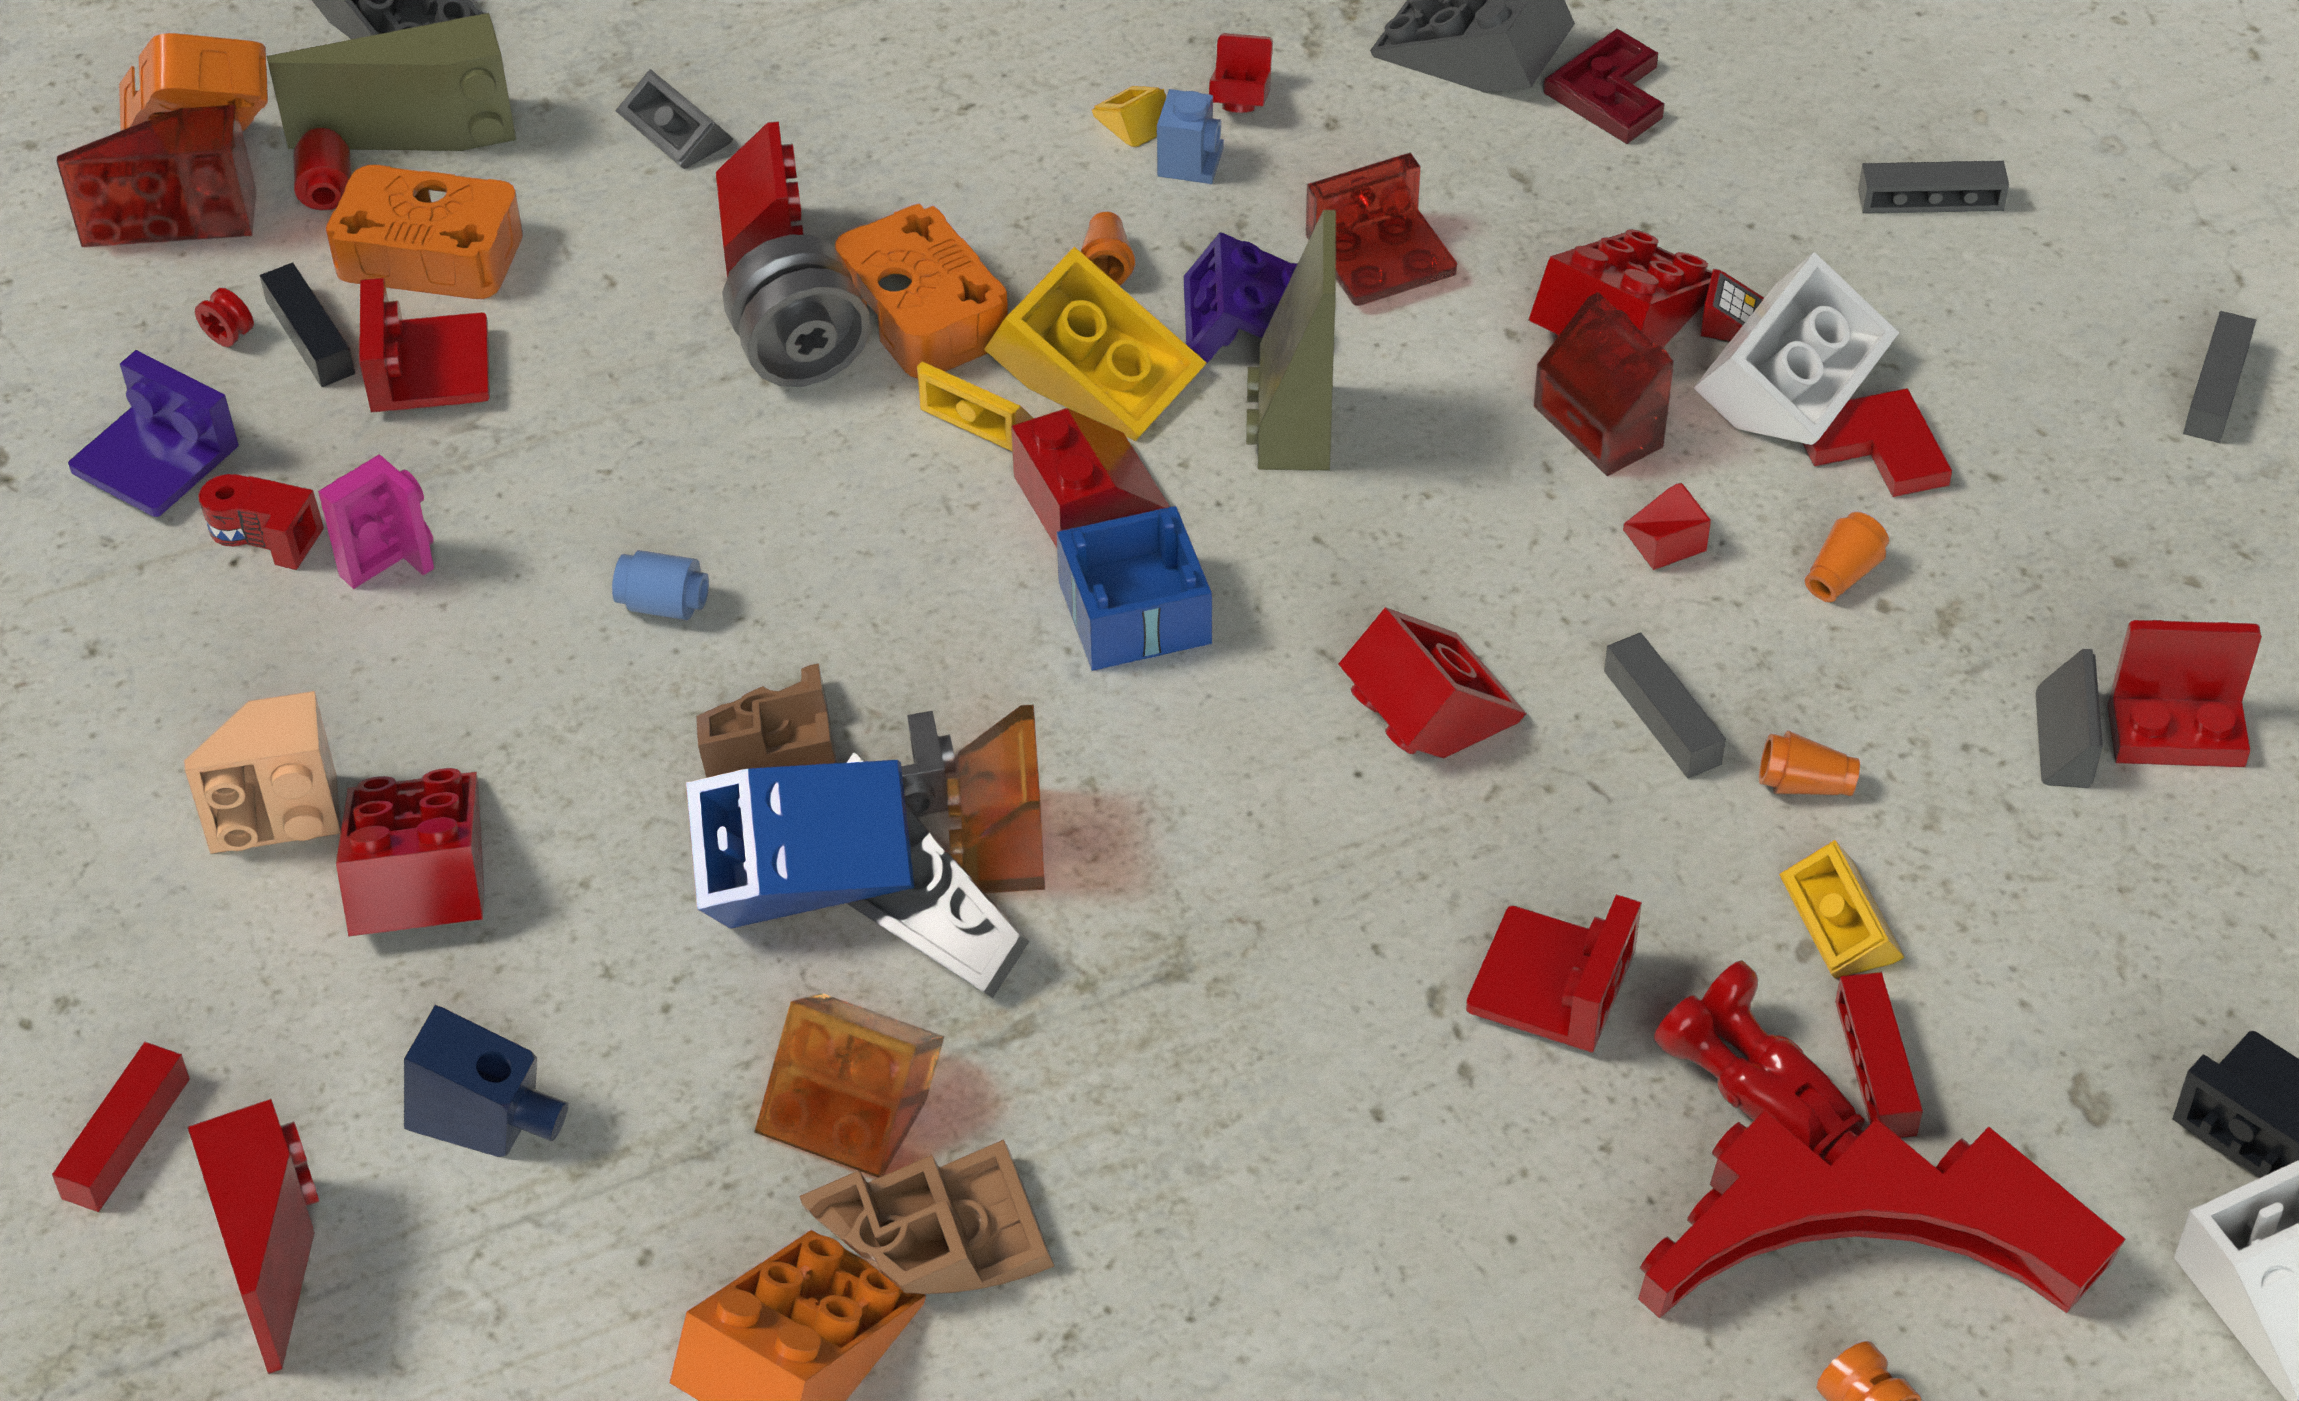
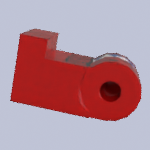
M224 474L207 481L201 487L198 494L210 536L216 543L232 547L248 544L271 551L274 564L277 566L297 570L324 529L314 491L311 489L253 476Z

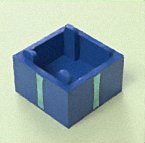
M1176 506L1057 532L1059 585L1092 671L1212 644V592Z

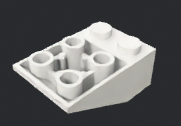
M2298 1160L2191 1209L2174 1256L2176 1262L2286 1401H2299Z

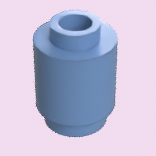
M642 550L636 551L634 555L622 554L619 557L612 582L614 602L626 604L629 611L689 620L695 609H703L709 590L708 574L701 572L700 563L697 559Z

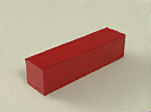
M1882 972L1840 976L1835 1003L1869 1123L1871 1124L1877 1118L1900 1138L1917 1136L1923 1109Z
M148 1042L142 1044L52 1173L62 1200L96 1212L102 1209L189 1082L190 1078L182 1054Z

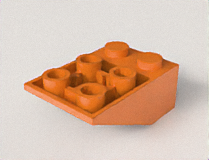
M810 1230L686 1312L669 1383L698 1401H846L924 1305L926 1295L903 1292L870 1263L844 1249L838 1241Z

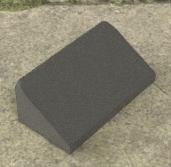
M651 69L615 110L683 169L721 150L733 141V138Z
M2082 649L2043 680L2035 693L2041 781L2048 786L2089 788L2090 784H2093L2103 747L2096 655L2093 654V649Z

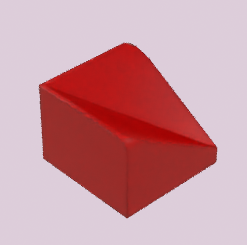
M1678 483L1668 488L1626 521L1623 525V531L1650 567L1655 570L1707 551L1711 519L1684 484Z

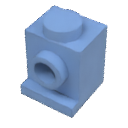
M1169 89L1157 123L1158 177L1207 184L1213 183L1224 149V139H1220L1221 119L1213 118V95L1195 91Z

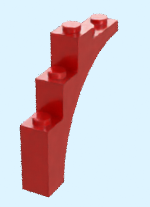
M1764 1110L1747 1128L1740 1122L1733 1125L1713 1149L1712 1155L1717 1158L1710 1182L1713 1189L1693 1208L1687 1218V1221L1692 1226L1675 1243L1668 1236L1665 1237L1644 1259L1640 1270L1645 1273L1638 1300L1658 1318H1661L1700 1284L1748 1258L1800 1242L1865 1237L1912 1241L1968 1256L2021 1281L2059 1309L2068 1313L2111 1266L2126 1239L1989 1126L1972 1144H1969L1963 1138L1959 1139L1935 1167L1876 1118L1860 1136L1856 1135L1852 1130L1846 1132L1835 1143L1823 1160Z

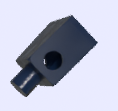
M437 1005L433 1007L404 1058V1129L492 1156L503 1157L508 1155L521 1130L549 1141H554L565 1121L569 1103L536 1090L537 1057L531 1050Z

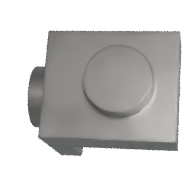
M933 711L907 715L914 764L901 766L905 804L917 818L930 813L948 811L950 807L945 774L956 772L950 734L938 736Z

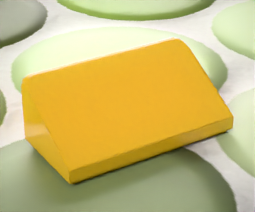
M923 361L917 366L920 409L1013 452L1011 426L1034 419L1022 406Z
M1836 840L1779 874L1830 974L1835 979L1840 978V976H1848L1894 964L1905 958L1856 864Z

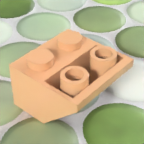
M315 691L248 701L184 760L185 773L210 854L242 851L252 847L297 840L306 841L316 837L341 833L337 774Z

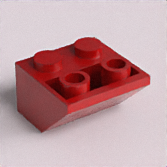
M779 121L767 122L716 171L727 277L729 272L746 253L762 243L790 234L804 235L802 225L791 226V222L801 221L798 181L786 183V179L797 178L793 144L782 145Z

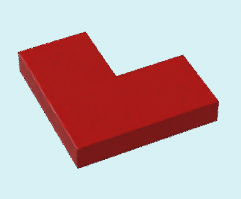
M1908 388L1848 400L1817 442L1813 445L1802 443L1814 466L1871 455L1892 497L1950 486L1952 469Z

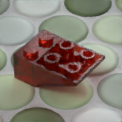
M236 105L178 108L57 156L56 162L81 247L252 236L257 190Z

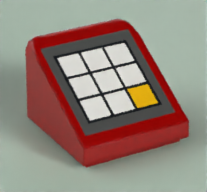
M1713 268L1704 306L1701 336L1731 341L1763 301L1764 297L1727 273Z

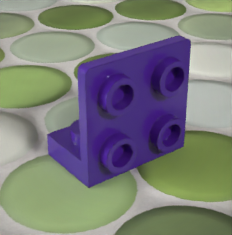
M1219 232L1183 276L1186 345L1208 363L1222 346L1226 347L1231 344L1239 329L1263 338L1297 263H1290L1261 250L1253 243L1240 241Z
M135 350L120 363L127 388L126 398L132 407L70 459L68 465L71 474L153 517H159L239 447L225 394Z

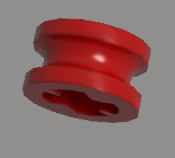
M218 288L210 295V301L204 300L195 307V316L200 327L208 337L221 346H232L238 341L239 334L244 335L253 329L254 321L248 307L235 293L226 288Z

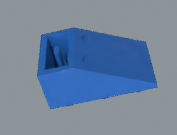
M899 760L749 768L686 783L697 909L730 929L915 888L902 768Z

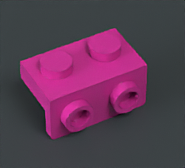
M378 454L318 491L338 574L350 587L355 589L403 558L422 575L434 569L429 546L433 543V535L424 521L420 505L424 501V494L418 481L409 471L405 469L397 470L383 456Z

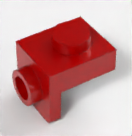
M1230 33L1220 34L1217 40L1216 68L1209 82V95H1213V103H1222L1223 110L1236 113L1252 112L1255 110V106H1264L1271 85L1273 39L1271 37Z

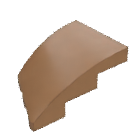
M819 663L802 668L801 681L785 689L773 691L762 686L744 694L734 702L722 704L696 716L698 748L706 778L749 768L837 763Z
M1004 1139L941 1167L938 1166L933 1155H930L868 1183L860 1170L799 1196L803 1207L810 1215L905 1293L939 1294L978 1290L1006 1284L1055 1267L1014 1159Z

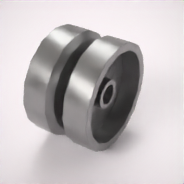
M790 234L762 243L746 253L729 272L722 291L725 313L734 331L740 337L741 346L750 365L762 379L778 386L804 387L831 378L847 368L862 352L871 331L870 311L860 292L853 284L852 276L842 257L832 244L815 236Z

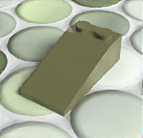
M489 13L266 56L288 149H294L307 131L316 128H327L337 132L350 150L464 151L516 140L502 55Z
M1323 210L1260 342V367H1248L1247 403H1259V409H1247L1246 445H1258L1259 470L1330 471L1336 298V210Z

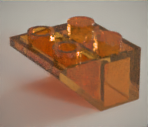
M823 993L791 1001L754 1133L878 1178L884 1176L927 1101L945 1036Z

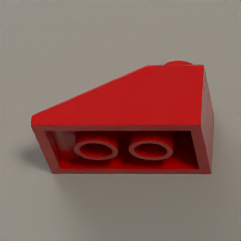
M272 1099L187 1127L268 1374L283 1368L315 1234L306 1206L320 1202L295 1122L280 1126Z

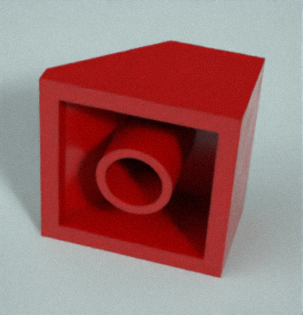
M1069 408L1011 426L1014 478L1056 548L1058 531L1170 507L1123 432Z
M1387 607L1381 611L1338 663L1354 683L1351 687V692L1355 698L1365 707L1379 713L1388 723V727L1385 729L1387 736L1399 748L1409 754L1421 751L1444 759L1518 724L1527 714L1456 632Z

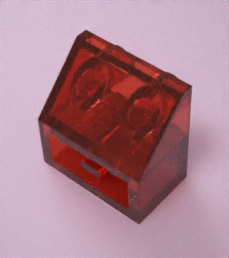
M1597 292L1587 298L1537 363L1533 407L1606 476H1609L1664 447L1674 361L1662 346L1652 342L1640 331L1625 312L1617 310Z

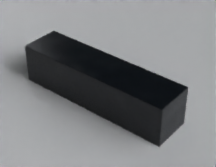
M292 262L260 274L267 304L320 386L324 387L355 375L349 346L295 264Z

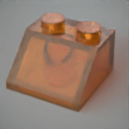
M1020 705L958 751L959 778L946 779L949 818L961 817L962 829H949L950 854L985 893L1045 890L1034 705Z

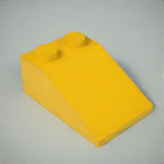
M1075 246L1007 315L984 349L1028 389L1073 411L1117 429L1134 441L1138 440L1207 364Z

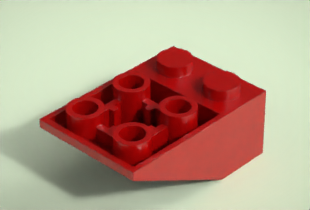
M1629 229L1624 233L1609 238L1604 237L1599 241L1584 246H1576L1574 249L1550 256L1528 321L1621 366L1630 368L1653 359L1705 304L1712 271L1707 269L1708 263L1702 258L1684 252L1673 254L1658 247L1659 241L1656 237L1643 231Z
M442 768L426 773L421 779L396 782L392 777L378 776L361 781L357 787L347 788L336 868L348 937L483 920L484 875L477 772L461 773L458 769Z

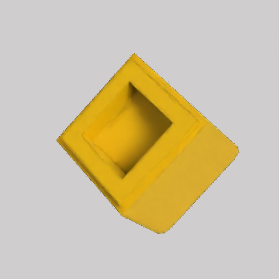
M1131 86L1095 105L1092 113L1094 118L1131 147H1139L1157 137V123L1166 100V94L1164 89H1159V87Z

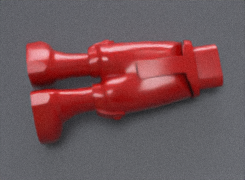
M1743 960L1737 961L1715 979L1702 1000L1696 995H1691L1677 1004L1656 1029L1654 1040L1667 1054L1678 1059L1690 1060L1714 1075L1718 1079V1089L1721 1095L1733 1107L1741 1109L1752 1120H1755L1765 1110L1824 1160L1831 1148L1846 1132L1852 1130L1856 1135L1860 1136L1863 1132L1861 1128L1865 1119L1860 1114H1856L1854 1107L1833 1081L1804 1054L1803 1050L1796 1043L1780 1035H1769L1761 1027L1751 1011V1003L1758 988L1757 974ZM1719 1037L1743 1053L1748 1058V1061L1742 1057L1738 1058Z

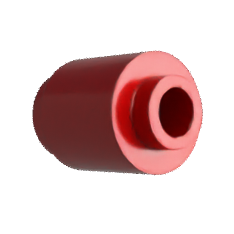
M327 128L309 130L298 141L293 152L295 195L302 204L309 208L332 210L337 208L351 177L350 149L342 137L333 130Z

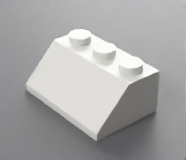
M1814 252L1775 284L1695 385L1694 389L1736 429L1813 445L1820 439L1899 332Z

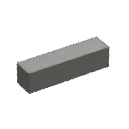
M2004 160L1862 163L1858 193L1862 213L2004 211L2009 180Z
M2224 311L2219 312L2183 434L2216 443L2221 442L2257 319Z
M1640 632L1607 645L1605 674L1687 779L1722 765L1726 738L1645 636Z

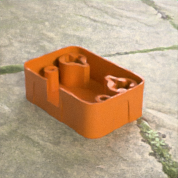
M165 33L154 36L139 55L140 89L135 91L134 66L130 67L119 83L121 140L136 145L217 151L218 148L228 149L232 147L239 135L248 128L254 117L268 103L265 45L249 40L178 33Z
M366 165L353 172L345 187V192L326 226L335 272L342 281L360 284V280L384 278L386 288L470 299H485L498 292L523 237L516 191L509 182L455 176V174L392 168L384 165ZM429 190L447 192L440 200L431 202Z
M921 204L911 205L875 222L847 231L837 238L835 249L848 268L853 284L860 292L866 305L868 303L878 315L880 342L905 373L918 379L917 366L922 361L946 372L988 354L984 350L1008 315L1007 291L935 206L924 209ZM892 274L905 275L912 281L907 288L900 291H888L879 286L882 278Z

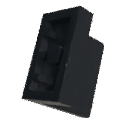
M2249 1031L2219 1064L2205 1054L2187 1071L2172 1120L2260 1178L2299 1160V1059L2258 1032Z

